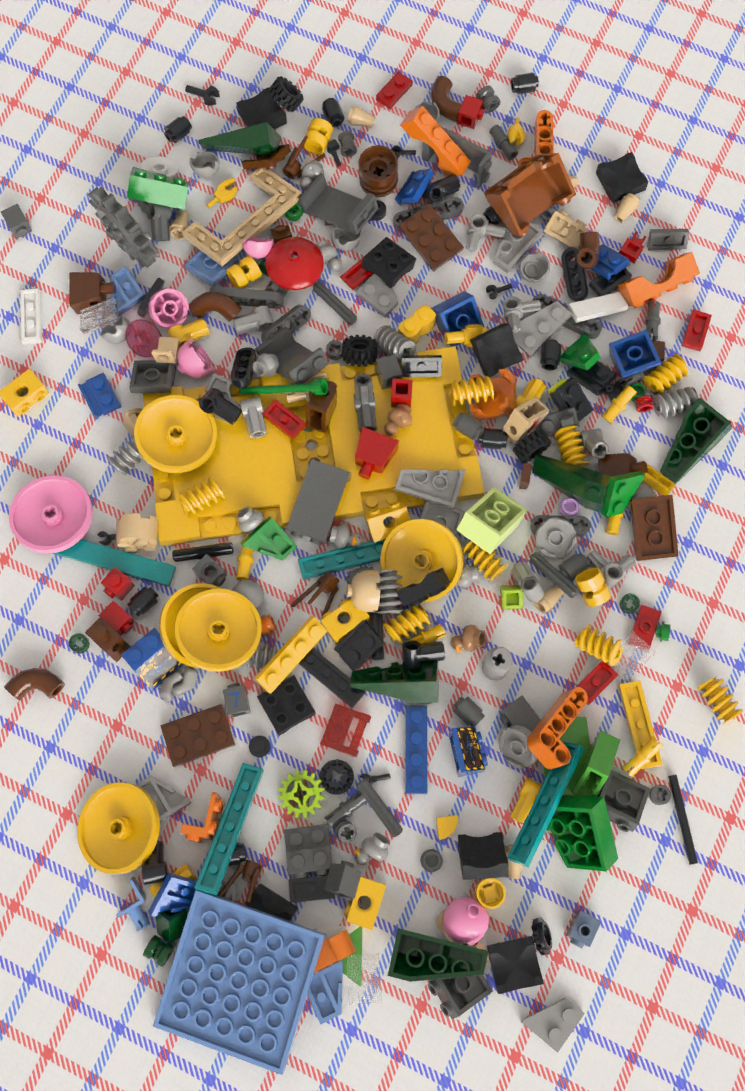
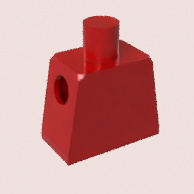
M362 427L355 455V464L361 466L358 475L364 479H370L373 471L382 474L397 452L399 440Z

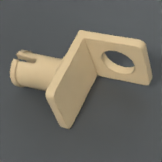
M160 337L158 350H152L155 361L177 364L179 339Z
M326 373L315 374L305 383H311L318 378H325L326 381L330 380ZM311 391L286 393L288 394L286 395L288 403L305 399L308 403L312 396Z

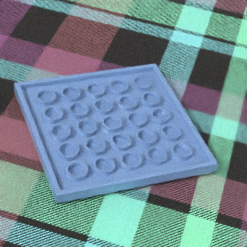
M196 890L153 1027L283 1075L326 934L220 896Z

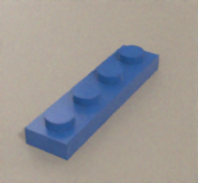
M406 706L405 794H427V706Z

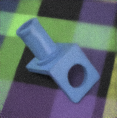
M133 876L129 879V882L139 899L118 911L116 916L120 917L123 914H129L136 930L140 931L143 927H147L150 922L140 907L141 903L146 900V896Z

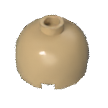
M378 570L361 571L353 577L351 584H347V597H351V602L356 609L364 612H376L378 610L380 590L378 589L380 575Z

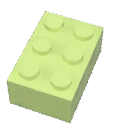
M493 487L465 513L457 531L477 544L482 550L491 554L518 527L527 509Z

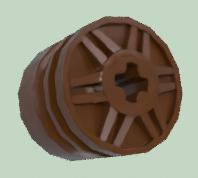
M375 145L365 149L358 161L360 186L367 194L371 193L375 197H385L394 191L398 183L397 156L390 148L382 145Z

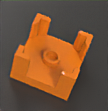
M508 368L498 370L502 377L490 379L494 390L493 401L490 396H488L487 402H484L483 398L480 397L479 403H476V406L473 403L470 404V412L479 421L509 416L516 408V377ZM480 374L470 375V378H473L475 383L477 377H481L482 381H484Z

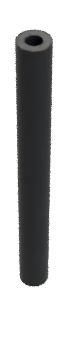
M677 774L670 775L668 778L689 865L697 864L698 860Z

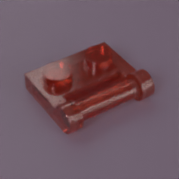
M335 703L320 745L352 757H357L359 753L357 750L366 724L370 723L371 716ZM355 718L359 721L350 746L347 747L344 746V742L352 720Z

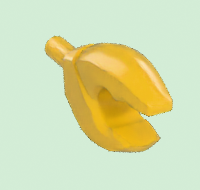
M518 117L507 133L510 143L516 141V146L521 145L525 140V132L519 124L520 118Z
M234 177L218 185L213 194L214 199L206 204L207 208L212 207L216 202L220 204L227 203L236 196L238 192L237 186L227 190L235 182Z

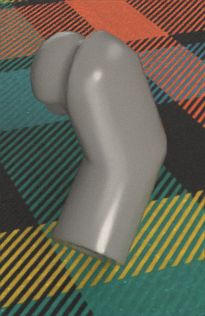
M187 666L183 671V682L173 687L178 697L195 687L198 674L194 667Z
M179 671L164 679L161 684L159 694L165 702H169L174 698L173 686L183 680Z

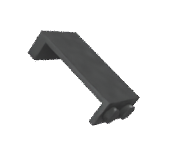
M442 127L471 160L467 168L478 173L476 188L479 189L482 183H486L490 177L489 169L492 165V161H490L491 152ZM423 142L422 159L428 162L435 151Z
M320 174L299 199L303 213L355 235L361 231L378 210L374 194L368 193L362 200L328 186L324 174Z
M287 327L282 328L255 348L258 356L263 353L275 354L279 361L276 373L292 384L305 383L329 365L322 348L319 347L312 352L296 342Z
M311 459L286 528L292 531L290 535L301 539L305 535L311 538L310 542L322 545V542L328 544L329 539L327 537L346 483L347 481L350 482L352 476L350 472Z

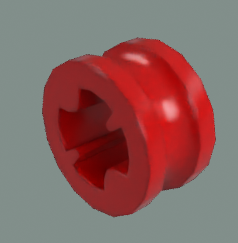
M651 396L637 398L635 400V404L638 405L636 411L648 412L654 409L653 398Z

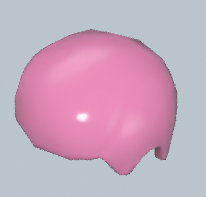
M255 237L244 239V251L253 258H265L272 249L273 239L266 238L262 240Z

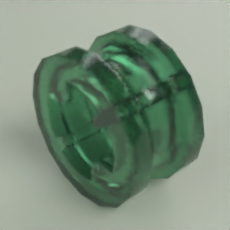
M631 593L624 595L619 603L620 609L626 614L634 613L640 606L639 598ZM629 599H631L634 607H626L627 603L624 601H628Z
M81 633L72 635L68 643L71 650L77 654L85 653L90 646L88 638ZM83 639L82 643L84 645L81 648L79 646L75 648L77 646L75 641Z

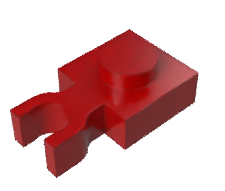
M635 231L632 239L627 238L619 251L621 255L628 258L634 264L644 249L642 244L647 237L644 235L643 239H638L636 237L637 231Z

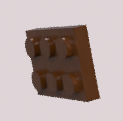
M427 204L399 225V229L433 272L464 249L463 245L430 204Z
M673 495L631 499L630 507L636 561L678 557Z
M222 704L160 725L173 767L235 746Z

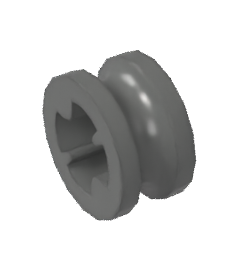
M338 340L330 341L326 346L327 356L331 360L342 358V343ZM332 348L338 349V353L332 351Z
M656 785L650 790L649 797L655 805H664L671 799V792L665 785ZM657 789H660V792L664 791L663 801H660V798L656 799Z
M343 820L336 825L335 834L342 842L349 843L355 839L357 830L350 821ZM347 827L350 833L347 832L348 835L344 836L341 832L345 831L344 828Z

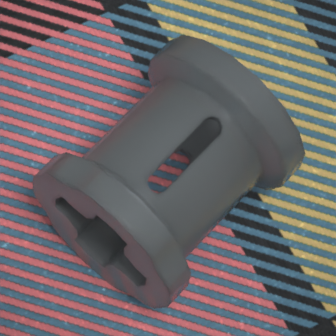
M344 131L338 135V141L341 142L342 147L340 152L344 157H351L357 153V147L353 141L354 134L351 131Z

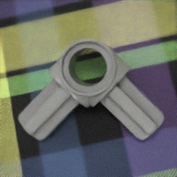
M474 214L470 218L467 231L469 237L466 249L469 252L476 251L479 240L485 237L486 234L503 238L506 228L489 223V220L483 214Z
M515 296L504 299V318L510 324L514 334L521 330L520 319L523 317V313L541 310L540 300L521 302V299Z
M596 550L590 552L587 556V559L594 567L601 570L605 580L604 583L607 584L608 588L614 587L625 577V572L636 563L634 557L629 554L619 562L608 563Z

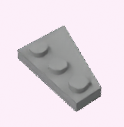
M529 222L530 228L528 233L521 237L514 236L506 228L504 237L493 259V263L506 273H509L543 236L544 231L532 222Z
M556 301L520 321L521 330L516 334L513 332L516 345L531 358L542 347V344L549 340L572 316V313Z
M440 469L439 471L401 470L395 491L454 509L466 469H459L458 471H447V469Z

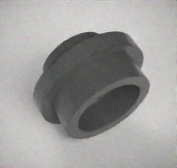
M429 849L422 854L420 862L424 870L435 872L441 868L443 859L437 850Z

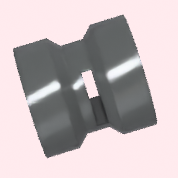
M490 85L481 88L476 94V98L483 100L482 107L486 113L493 112L501 103L499 97L494 95L495 92Z

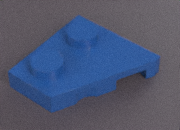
M168 873L148 911L149 914L156 917L158 912L170 910L171 913L183 909H190L196 891L194 887L197 880Z

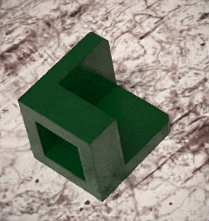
M183 909L171 913L170 910L158 912V916H156L157 933L169 943L181 938L188 911Z

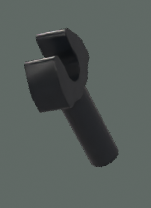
M187 85L185 88L187 93L203 97L205 105L208 106L216 105V99L210 96L220 97L219 91L214 86H210L206 90Z

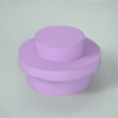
M565 498L559 505V511L562 516H576L580 509L579 503L573 498Z

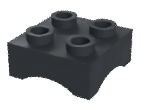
M269 87L253 98L236 102L237 111L247 127L267 122L275 130L287 124L286 113L273 100V97L269 95Z
M632 152L625 154L617 160L600 163L596 170V175L612 203L621 200L628 193L635 195L645 191L649 182L640 171Z
M386 237L364 256L361 267L366 271L376 274L391 289L401 277L413 269L417 258Z
M502 323L470 339L482 372L485 376H489V378L497 374L498 370L505 369L524 360L516 345L512 328L508 323Z
M440 568L427 574L419 584H410L396 592L403 606L411 604L413 607L427 600L428 594L432 597L446 590L445 585L450 583L444 569Z
M294 675L281 682L271 694L265 691L257 696L279 736L297 724L316 715L315 710Z
M494 832L484 837H472L466 834L458 835V851L463 880L508 877V859L505 853L502 832Z
M261 883L258 884L251 901L246 905L291 921L298 909L297 906Z
M533 936L487 945L498 994L544 984Z

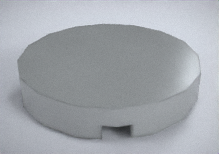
M554 517L543 521L539 525L535 534V542L539 551L546 557L557 559L567 556L572 552L577 542V535L573 525L567 520Z
M519 725L510 726L501 733L499 749L500 752L503 751L504 759L510 765L524 769L530 767L538 759L527 746V738L531 731Z

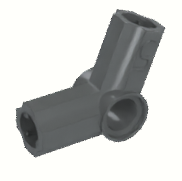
M138 200V206L141 208V211L146 213L151 220L152 240L170 241L169 220L172 215L171 207Z
M358 374L354 378L355 412L358 415L359 430L361 432L362 427L376 431V406L372 378L366 374Z

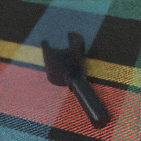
M333 139L328 142L327 152L332 154L337 167H339L341 162L336 151L340 147L338 142Z
M397 145L391 149L397 156V160L401 155H416V150H402Z
M508 284L498 288L495 285H489L486 288V292L494 291V293L489 294V298L493 300L497 297L498 293L511 289L512 285Z
M104 531L97 534L99 537L106 536L104 541H99L104 546L110 545L112 540L116 539V534L109 535Z
M390 773L378 776L360 775V778L368 777L371 785L373 782L391 779Z

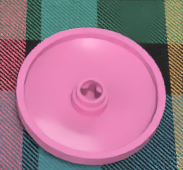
M46 476L30 482L18 492L9 510V524L14 536L23 546L39 553H56L72 547L86 534L93 517L92 502L86 490L78 482L64 476Z

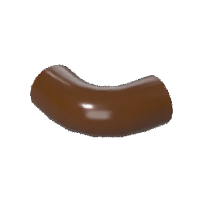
M438 76L431 90L432 103L435 102L437 104L440 115L457 122L458 112L462 103L456 102L449 97V92L453 86L451 80L445 76Z
M584 232L580 234V251L577 255V262L584 269L594 268L599 261V232Z
M216 291L205 292L189 303L191 313L197 318H203L210 311H216L230 322L242 310L229 296Z
M32 668L15 675L7 682L4 688L19 701L33 689L42 691L51 699L60 693L65 683L47 669Z

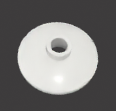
M150 157L145 159L140 165V169L164 174L171 178L178 173L177 163L167 157Z

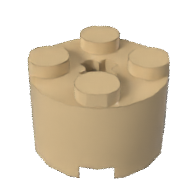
M140 513L121 515V519H116V545L125 548V552L136 553L137 549H144L146 551L157 550L158 519L150 515L149 519L141 518Z

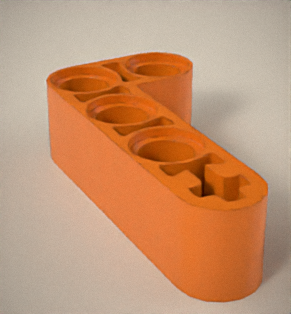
M541 110L536 116L534 156L554 153L553 115L548 110ZM532 157L521 158L519 160L518 167L524 164Z
M575 687L562 693L527 738L529 750L547 769L552 770L566 765L571 759L570 751L561 742L560 738L588 701L587 693L581 687Z
M347 929L323 942L314 973L357 951Z

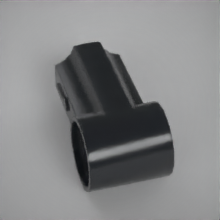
M452 174L433 183L429 182L422 197L432 202H440L443 197L459 191L461 187L460 181L456 175Z
M216 388L210 389L199 400V406L205 413H215L232 425L237 421L242 412L240 408L226 400L223 393Z
M406 641L402 644V663L406 668L415 669L420 667L421 663L443 661L445 659L442 641L423 644L417 641Z
M157 841L152 854L142 864L144 885L164 882L167 876L163 841Z

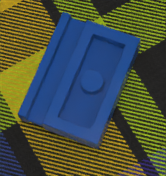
M431 169L412 171L396 196L395 201L399 205L402 202L404 204L417 203L434 176Z
M602 244L599 246V261L591 270L609 280L611 275L618 274L630 265L629 259Z
M104 372L86 380L83 384H78L95 419H99L98 417L105 416L122 407Z

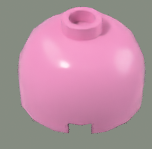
M165 288L151 296L148 303V312L156 324L164 328H171L181 325L187 318L189 305L186 297L181 292Z
M190 338L177 352V361L179 363L177 368L182 375L187 374L191 378L201 379L211 374L215 369L214 367L210 368L209 364H212V361L200 345L196 347L193 344L195 340Z
M459 897L448 905L442 916L444 931L450 939L459 944H476L482 939L489 925L486 908L477 899L472 897Z

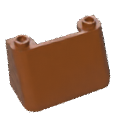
M546 153L536 155L487 189L484 195L514 236L521 237L528 233L530 221L552 205L560 204V206L568 204L571 201L570 199L576 195V192L559 153Z

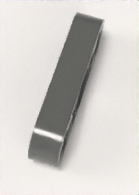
M303 305L294 306L262 332V341L265 342L269 339L270 333L274 335L280 331L283 322L286 320L290 322L289 330L293 334L310 320V309ZM300 310H301V311H304V312L302 313V316H303L302 318L298 317V316L300 315V312H299Z
M538 515L532 519L530 524L532 533L536 534L538 526L535 525H537L538 521L542 523L549 518L559 517L567 520L569 523L572 522L573 526H577L581 522L582 526L586 527H584L583 531L579 527H574L577 537L585 536L591 528L589 519L584 516Z

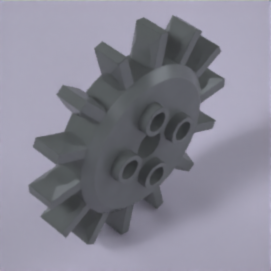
M102 186L100 188L96 187L88 193V196L91 198L89 203L97 210L95 215L105 227L108 237L111 240H115L118 246L124 252H127L132 260L136 259L142 268L144 266L148 268L157 260L154 258L156 253L148 246L151 241L145 237L139 223L129 214L127 208L118 203L112 193L108 195Z

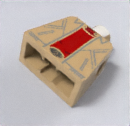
M537 397L516 407L503 427L504 431L508 434L507 440L512 444H516L521 439H524V436H528L532 431L534 432L550 410Z

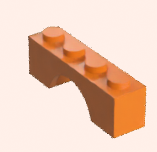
M423 106L409 111L400 124L412 139L425 142L436 152L439 158L437 167L446 176L454 174L458 177L463 175L471 160Z
M689 252L667 261L666 273L658 283H650L643 276H639L619 284L618 288L628 307L638 308L644 305V301L649 298L654 300L661 297V292L673 291L678 288V284L682 282L687 284L693 281L694 276L700 274L693 253Z

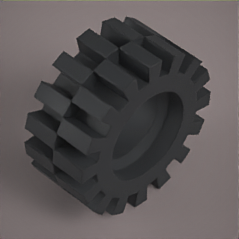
M278 76L268 90L273 100L279 106L281 105L284 110L287 109L288 112H294L304 100L303 94L297 89V86L282 76Z
M351 335L349 338H345V341L342 342L343 361L346 364L351 363V366L356 364L357 367H361V365L365 367L367 364L372 365L377 359L378 343L370 336L366 338V335H362V337H359V335L353 337Z
M539 428L518 441L519 443L515 445L512 451L521 463L524 464L535 459L536 454L541 455L552 442L543 429Z

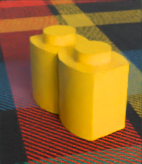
M427 304L423 305L414 312L413 316L404 319L400 323L398 332L417 344L421 336L427 335L433 330L436 313Z

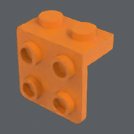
M212 792L204 828L182 824L180 833L186 836L185 839L197 843H202V839L213 841V836H215L219 825L217 817L218 814H222L224 801H221V796L216 792Z

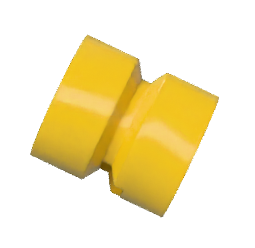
M314 118L311 120L307 129L308 132L305 134V136H308L304 149L312 154L321 155L327 147L333 133V127L324 119Z
M249 255L241 259L239 265L234 264L226 269V274L235 288L244 289L249 285V281L254 282L262 277L258 265Z
M599 568L584 570L575 577V582L579 591L582 592V597L588 607L599 606L611 598L610 590L607 584L604 583L605 580Z
M483 879L475 886L474 898L487 909L497 908L505 900V887L497 879Z

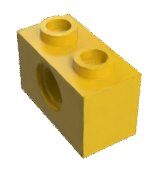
M30 369L0 390V397L17 417L26 413L31 406L42 401L49 394L43 383Z
M399 501L389 503L388 507L382 509L373 508L367 514H364L373 542L386 539L393 529L406 521H410L407 507L403 502ZM386 517H392L390 523L383 524V521Z
M346 598L335 611L330 610L326 612L320 622L327 630L326 633L337 645L363 620L369 622L370 617L367 612L356 609L351 599ZM342 615L350 618L347 623H340L338 621Z
M360 877L355 898L352 903H347L344 916L348 917L346 922L373 930L386 885ZM361 896H368L371 900V905L366 910L358 906V899Z

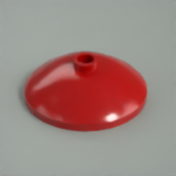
M288 237L278 241L272 246L266 257L268 276L276 285L287 290H302L312 286L320 278L324 268L323 255L320 249L312 241L302 237Z

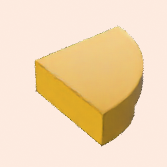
M458 815L436 818L439 840L446 839L455 831L458 824Z

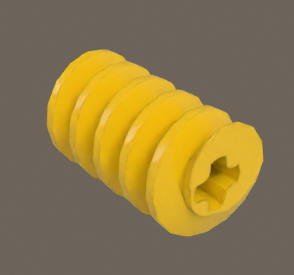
M674 354L666 362H663L661 366L656 367L654 371H651L649 375L644 377L645 386L651 392H657L658 394L669 390L671 385L674 386L677 381L682 380V376L686 377L688 375L685 361L680 355Z
M485 376L484 381H482L481 377H477L476 383L473 378H469L468 384L465 379L460 381V385L456 380L452 382L450 390L453 406H455L456 400L459 401L460 405H463L464 399L467 400L468 404H471L472 398L475 399L476 403H479L480 397L483 398L484 402H487L488 396L491 397L492 401L494 400L493 385L489 376Z
M567 426L559 429L554 437L557 440V446L560 447L561 460L583 468L590 464L589 461H583V459L587 458V454H580V452L585 450V447L578 446L583 440L576 439L581 433L578 431L574 432L578 426Z
M211 477L208 478L209 485L204 481L201 482V489L194 485V493L189 489L186 490L187 496L179 493V502L188 518L189 511L194 515L197 514L196 507L203 511L204 503L211 507V500L219 503L218 496L225 500L219 485Z
M470 541L462 550L463 554L469 553L467 556L468 560L474 559L473 566H479L478 571L480 573L485 572L483 577L485 579L490 578L489 582L498 577L507 567V563L499 564L502 560L501 557L494 559L496 551L489 554L473 541Z
M418 604V607L416 605L411 606V611L405 609L404 616L398 614L397 621L391 618L390 625L384 623L383 627L394 644V641L402 644V636L410 639L408 632L411 631L416 635V627L424 630L422 623L425 622L429 626L431 623L426 611Z
M589 624L578 634L574 646L580 647L582 651H587L588 654L594 655L597 659L602 658L603 662H609L611 666L616 665L623 653L622 641L618 639L613 643L614 636H610L606 640V632L598 636L600 630L596 628L591 632L592 625Z
M716 677L697 687V689L705 690L702 697H710L706 704L715 705L711 712H719L720 714L716 717V720H724V724L740 715L743 709H735L739 704L738 701L730 702L734 695L733 693L725 694L729 687L720 686L724 679L716 680Z

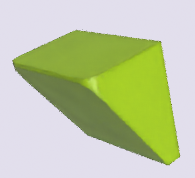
M501 585L502 610L523 609V591L520 586Z

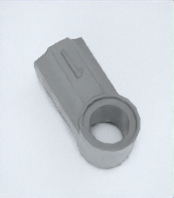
M259 306L252 313L233 318L238 335L255 330L263 332L274 323L268 306Z
M260 396L241 400L240 404L243 416L246 418L250 438L263 437L267 432L262 415L263 409Z
M601 429L580 432L579 439L583 440L580 446L588 449L591 455L597 459L604 458L609 452V445L603 440Z
M519 561L514 564L511 572L527 600L530 602L540 601L544 596V590L528 563Z

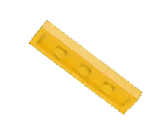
M310 616L254 679L267 693L271 694L324 636L327 630L314 616Z
M639 680L618 685L635 751L637 749L640 750L653 736L655 737L641 681ZM659 751L650 759L651 762L645 764L640 770L662 766Z

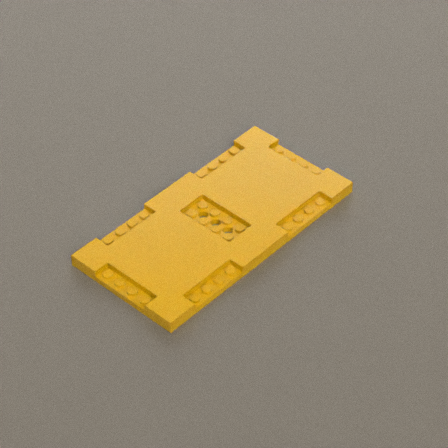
M456 346L417 352V355H442V377H402V379L413 380L411 399L412 423L409 427H398V432L394 436H389L384 431V425L389 423L388 413L396 408L391 407L392 387L382 390L375 373V362L372 365L367 364L365 367L364 365L357 367L356 364L354 366H339V363L330 364L317 373H326L329 380L337 385V404L325 433L314 429L307 432L303 429L292 440L263 417L267 434L255 439L250 438L243 412H241L233 425L215 418L214 413H211L217 427V442L212 455L204 464L184 473H168L152 467L156 499L155 510L156 518L158 519V537L161 546L247 534L248 532L240 530L239 520L237 519L239 511L247 506L252 510H259L263 514L264 521L270 516L281 529L287 528L311 459L343 469L352 474L350 482L347 481L333 521L361 517L373 508L382 509L395 501L403 502L407 510L423 507L425 500L395 491L401 470L439 471L440 469H447V471H458L459 469H466L456 502L481 499L484 496V488L473 440L458 432L456 427L453 426V422L460 412L468 413L465 399L463 405H460L459 401L456 400L455 406L452 405L450 388L452 387V382L456 380L460 385L462 380ZM398 362L399 367H400L401 372H402V363H399V362ZM276 373L272 377L262 376L261 378L252 379L247 387L287 385L292 383ZM358 374H366L372 378L376 406L377 430L375 432L399 440L398 450L383 473L380 474L373 471L370 479L360 477L358 473L361 466L355 464V455L361 434L354 404V378ZM178 386L172 387L171 393H143L144 408L152 401L169 395H182L199 401L206 394L205 389L207 386L188 389ZM231 386V397L239 404L241 400L260 396L264 412L276 399L306 423L308 404L306 399L288 403L286 396L288 394L241 395L239 393L240 388ZM309 442H315L317 448L309 450L306 448V445ZM211 477L219 485L225 500L218 496L219 503L211 500V507L204 503L203 511L196 507L197 514L194 515L189 511L188 518L179 502V493L187 496V489L194 493V485L201 489V482L204 481L209 485L208 478Z

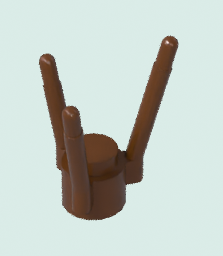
M308 136L303 138L298 148L294 147L286 165L282 169L283 173L290 179H295L296 176L301 178L302 176L301 164L296 159L304 147ZM325 153L321 154L314 160L320 161L322 158L325 157Z
M326 572L323 577L320 576L310 588L300 595L291 606L295 607L315 588L319 587L308 601V604L311 605L322 591L326 594L331 592L322 613L323 616L328 612L333 598L339 590L337 587L340 582L339 579L332 573Z
M246 860L245 865L239 864L236 872L218 896L223 897L237 877L242 874L241 879L250 883L245 902L246 906L251 901L262 866L251 860Z

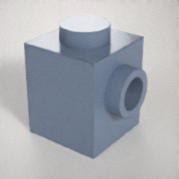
M577 910L566 936L571 938L570 943L581 949L584 945L590 947L601 921L581 910Z

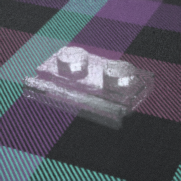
M115 297L80 310L82 314L80 316V330L83 334L96 331L101 327L118 321L119 308L117 305L119 302Z
M631 631L622 641L623 653L618 663L614 666H611L609 662L607 663L626 683L656 653L634 631Z
M379 953L347 956L349 1005L382 1002Z

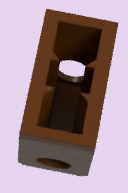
M69 273V306L76 314L104 307L106 305V295L116 293L114 282L106 283L100 273Z
M327 381L328 391L325 395L312 394L306 409V427L323 433L326 432L337 404V385L332 381Z
M629 453L606 454L604 458L598 459L599 472L610 476L636 471L647 473L648 471L645 461L637 462V459Z
M98 618L85 632L116 662L131 647L101 618ZM119 643V646L115 650H112L113 647Z

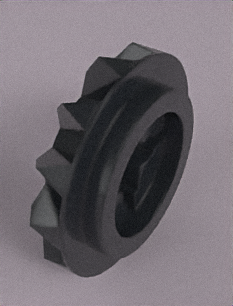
M336 759L328 761L321 768L319 779L322 780L321 786L326 789L325 791L330 794L339 795L351 788L354 781V773L347 762ZM333 768L337 773L345 772L340 777L342 785H339L336 780L328 782L333 777Z
M541 917L535 918L531 928L536 949L541 955H549L552 948L549 926Z

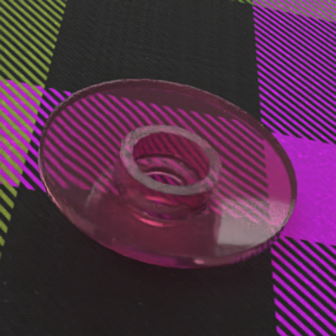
M139 319L128 325L125 338L129 348L135 354L141 357H152V350H158L159 338L162 336L153 323Z

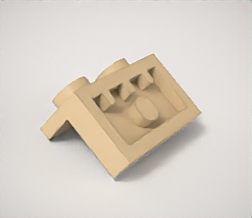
M560 210V212L555 211L544 232L567 246L577 249L580 245V234L588 232V229H586L587 224L578 219L574 222L569 219L571 215L563 210Z

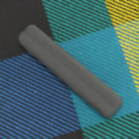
M318 281L313 285V291L349 325H353L357 321V316L323 283Z
M538 552L530 556V562L570 598L575 597L579 593V588Z
M366 778L361 780L357 784L361 794L392 837L400 835L403 828Z

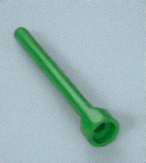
M318 378L311 383L246 387L239 389V393L241 395L311 391L316 395H325L328 391V383L325 378Z

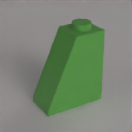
M600 730L591 746L572 791L579 796H597L609 777L621 741L620 739Z

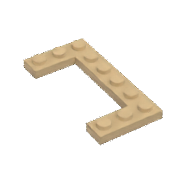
M258 168L249 175L250 181L270 194L272 198L222 240L196 221L182 231L183 238L223 267L243 249L244 239L259 236L299 201L302 192L271 170Z

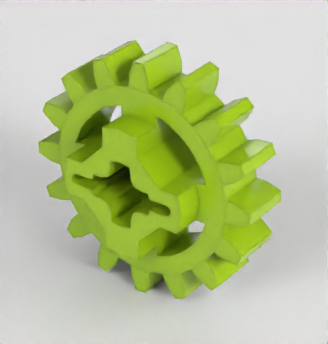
M299 770L295 771V776L288 773L289 780H281L284 788H278V791L282 792V796H279L278 800L284 801L281 808L288 807V815L294 811L295 818H299L301 813L304 818H307L309 811L313 815L316 814L314 808H322L319 801L326 798L321 795V792L326 789L319 787L322 780L316 781L315 773L308 776V770H304L303 775H301ZM304 779L310 781L314 787L310 788L305 785ZM294 782L295 787L291 792H288L289 786ZM300 788L302 791L307 792V795L303 796L304 800L301 797H297ZM313 795H316L315 800H314V802L312 803V805H311V806H308V805H309V802H308V801L310 800V798H311ZM289 800L297 802L300 809L294 807Z

